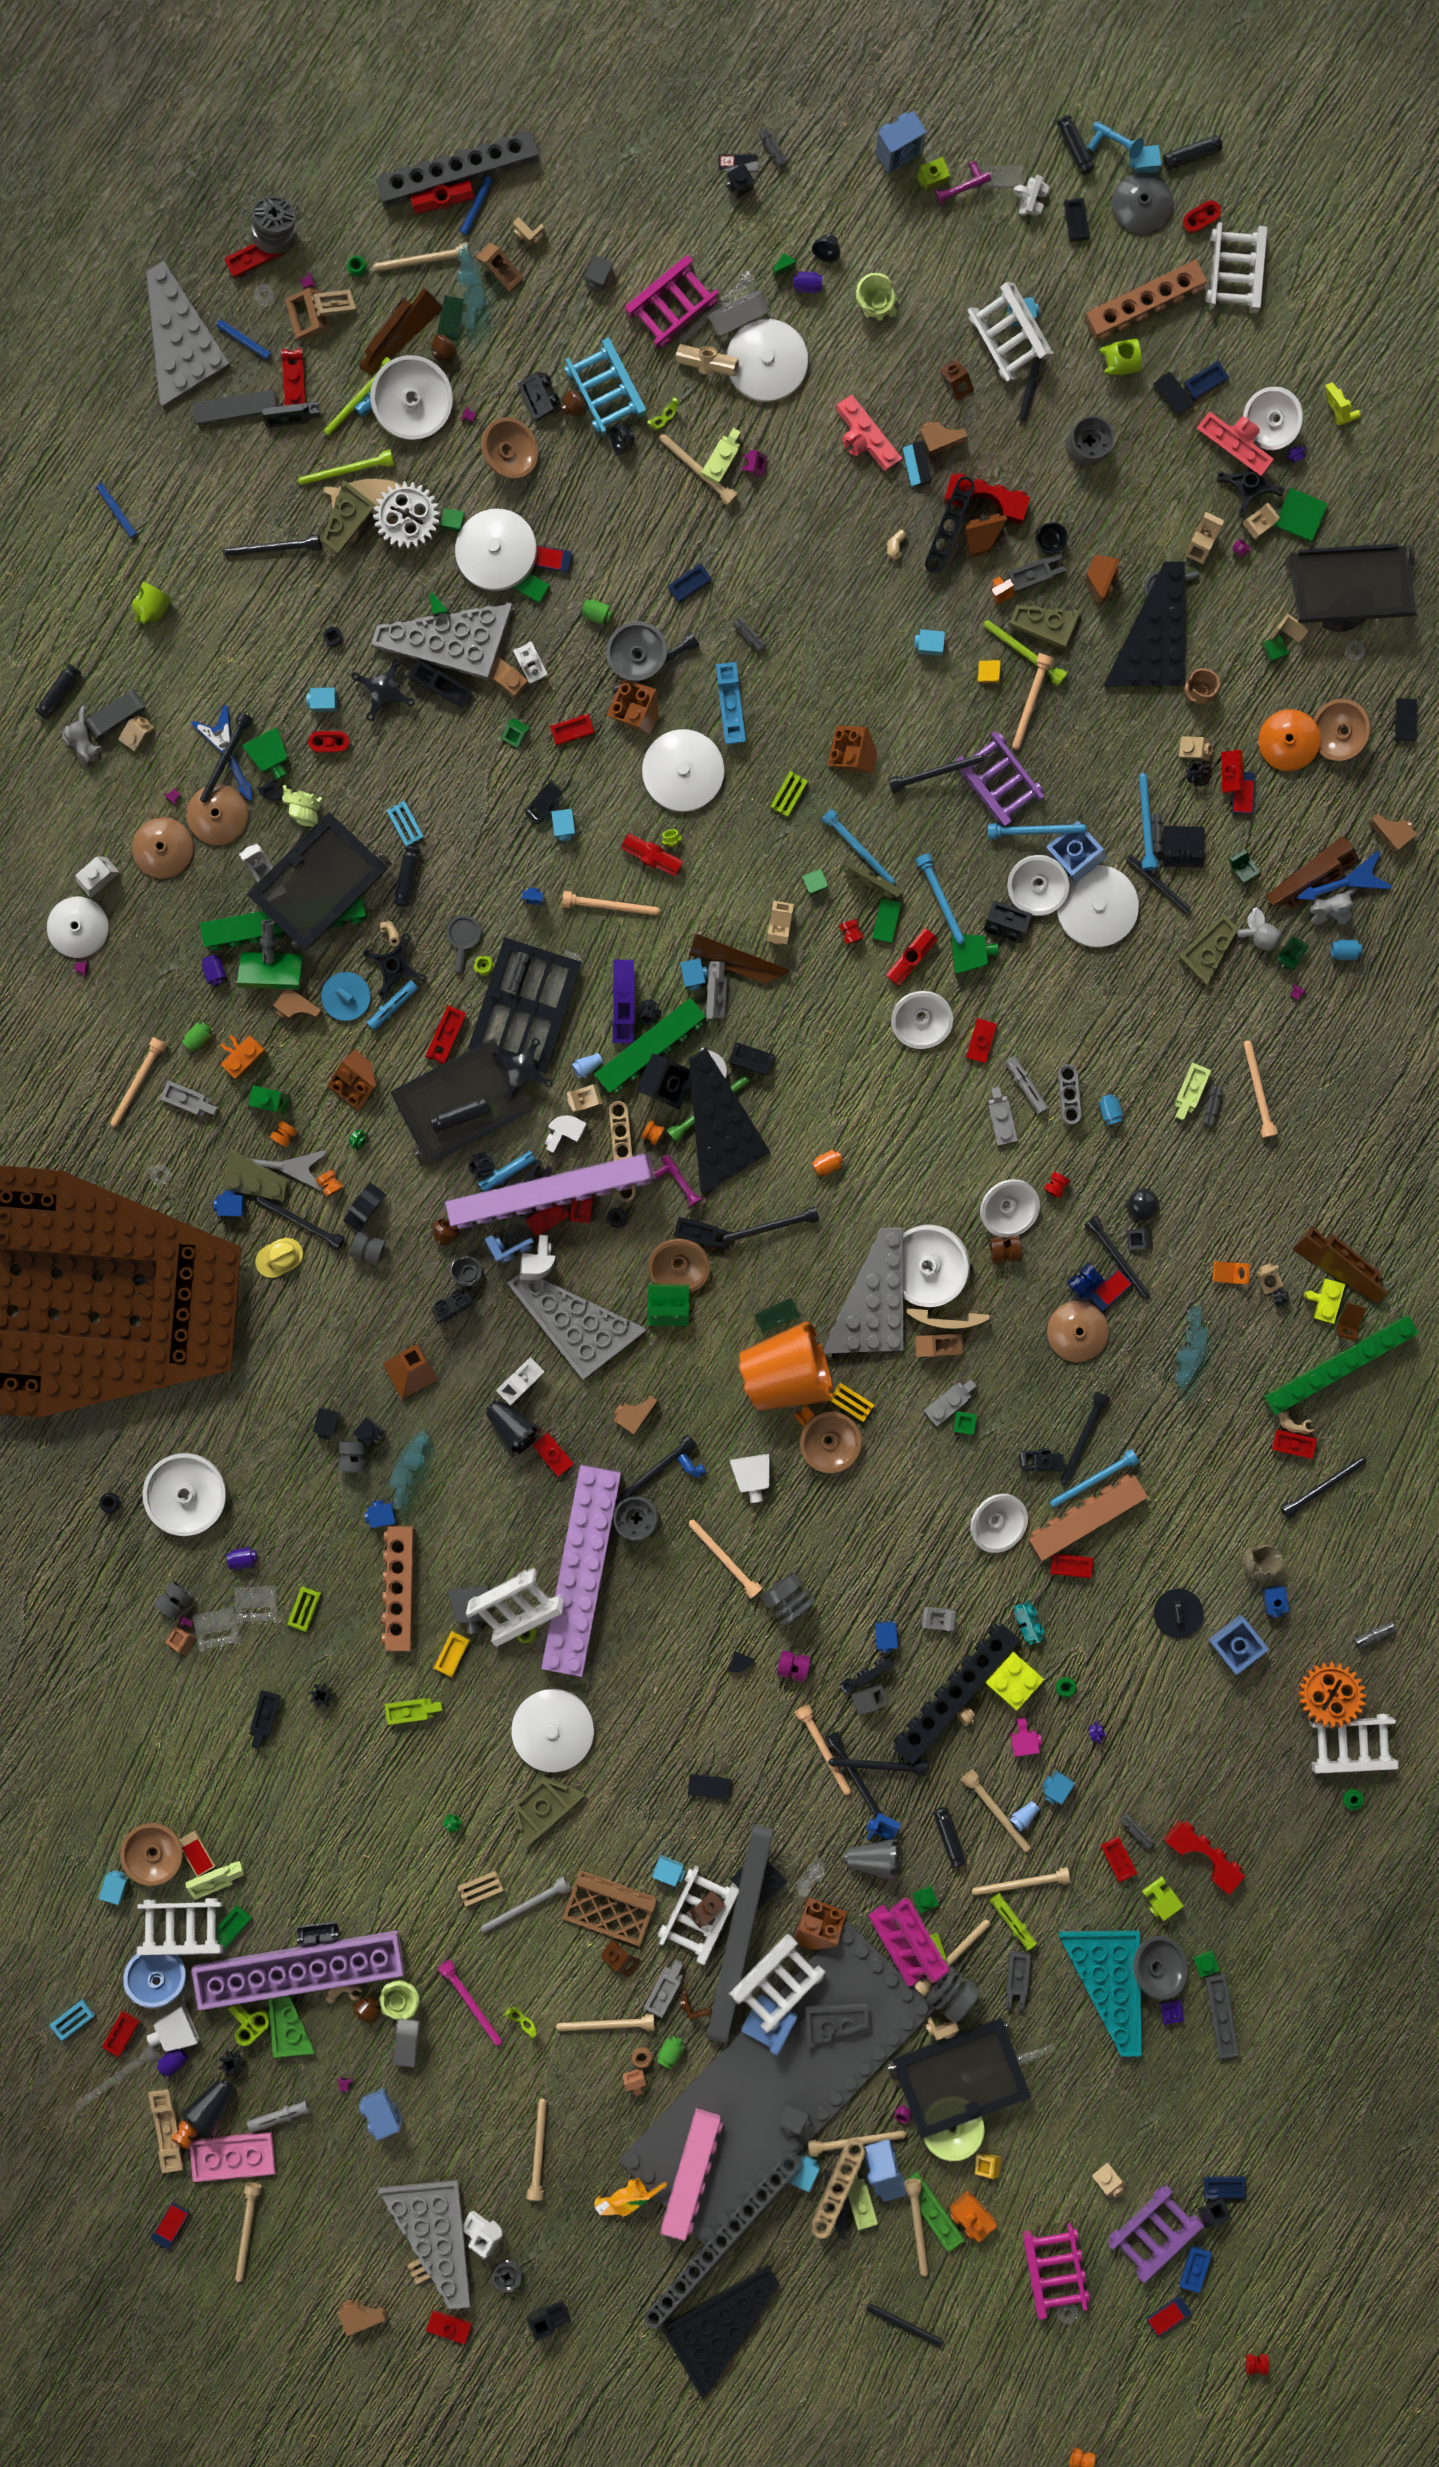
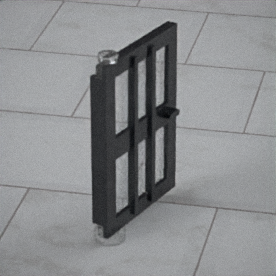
M504 937L468 1048L473 1049L495 1038L503 1056L516 1057L529 1049L533 1038H538L541 1043L535 1051V1066L540 1074H546L580 974L584 956L566 950L563 956ZM519 952L528 954L529 959L525 963L526 968L522 980L518 983L520 985L518 991L512 992L507 990V984L511 981L510 976L514 964L517 963V955Z

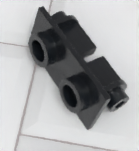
M337 1921L296 1926L298 1933L297 1944L302 1945V1947L316 1945L317 1938H320L321 1944L334 1943L336 1940H339L340 1930Z

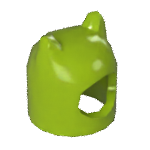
M1137 338L1115 342L1099 350L1100 354L1106 358L1108 366L1104 370L1106 375H1126L1142 372V355Z
M143 582L137 597L132 602V609L136 615L135 622L145 624L146 622L153 623L158 621L165 613L172 598L154 586Z

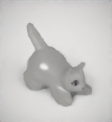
M81 706L79 721L65 727L62 740L67 747L75 748L77 758L86 767L89 761L96 760L102 747L94 746L90 743L85 726L86 707Z
M1351 887L1345 893L1337 894L1326 900H1321L1315 896L1309 908L1310 912L1315 915L1312 917L1311 923L1321 924L1329 918H1335L1338 924L1347 923L1352 918L1350 909L1353 907V902L1351 901V896L1356 893L1358 888Z

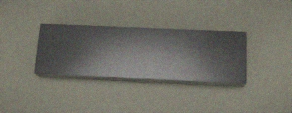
M272 389L193 403L196 423L201 425L263 414V408L277 407L275 391Z
M1226 1974L1205 1976L1218 2058L1220 2060L1238 2057L1240 2055Z

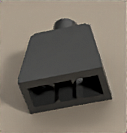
M488 1585L450 1589L448 1591L457 1623L466 1622L468 1634L479 1633V1621L484 1620L478 1613L469 1618L466 1616L468 1601L473 1597H478L488 1592Z

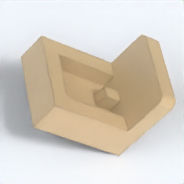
M519 217L513 222L514 234L519 240L522 241L524 239L530 247L534 243L538 244L545 237V227L542 224L532 232Z
M1267 503L1259 511L1247 518L1243 525L1256 539L1269 530L1280 517L1270 504Z
M136 716L128 721L119 740L135 752L139 749L146 735L154 727L149 724L147 719Z
M1181 736L1178 757L1209 761L1213 752L1210 740L1204 737Z
M597 1084L567 1092L568 1104L573 1112L603 1104Z
M932 2017L927 2018L929 2022L926 2025L930 2036L935 2035L936 2040L943 2037L949 2039L957 2034L956 2031L959 2030L957 2022L953 2023L950 2020L936 2027Z
M1108 2162L1092 2175L1105 2194L1111 2199L1123 2194L1124 2188L1127 2186Z

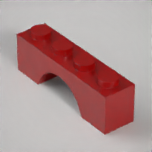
M961 473L951 474L944 503H949L958 479L966 475ZM982 479L974 481L975 486L970 500L978 497L991 499L1000 508L1001 515H1006L1007 521L1022 525L1030 499L1029 496H1026L1025 492L1019 490L1012 492L1002 485L991 486ZM962 480L959 488L964 492L971 489L970 481ZM958 499L954 500L951 504L961 508L964 506L963 502Z
M1178 1820L1163 1838L1165 1842L1181 1855L1191 1851H1199L1208 1855L1213 1866L1212 1881L1230 1895L1245 1877L1241 1872L1243 1868L1235 1861L1230 1863L1225 1859L1227 1854L1220 1848L1213 1849L1210 1846L1211 1841L1203 1834L1200 1837L1193 1832L1195 1828L1190 1823L1185 1821L1183 1824Z

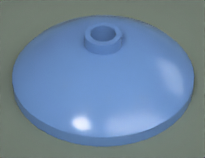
M136 1954L125 1968L123 1976L124 1988L130 1999L142 2007H163L174 2001L183 1990L186 1981V1970L181 1958L177 1954ZM155 1980H160L158 1985H154Z

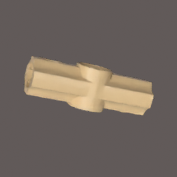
M680 344L676 353L677 363L697 367L699 372L703 374L717 372L735 377L738 371V358L719 354L713 347L707 346L698 349Z

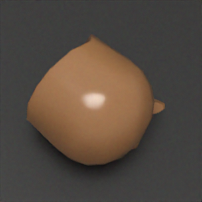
M1199 668L1194 670L1184 687V696L1187 702L1191 703L1193 701L1197 704L1211 702L1215 698L1220 686L1218 675L1211 669Z

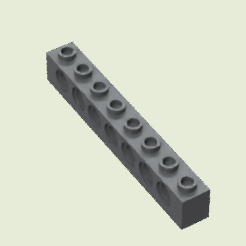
M521 131L510 138L501 137L494 143H481L474 149H462L457 154L451 156L442 155L437 160L431 162L422 161L415 167L410 168L406 166L400 168L395 173H383L378 178H375L383 206L387 208L410 201V196L434 190L440 185L447 187L466 181L473 182L486 176H493L539 162L540 160L532 131ZM513 147H519L521 149L518 153H512L510 151ZM494 153L501 154L499 159L491 158ZM474 159H480L482 161L479 165H473L471 163ZM454 165L462 166L459 171H453L452 167ZM435 171L443 172L440 177L432 175ZM420 176L423 178L420 183L413 182L415 177ZM398 182L404 184L400 189L394 188V185Z

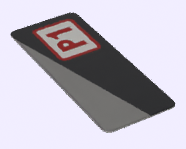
M719 154V170H733L743 163L749 171L758 170V155Z

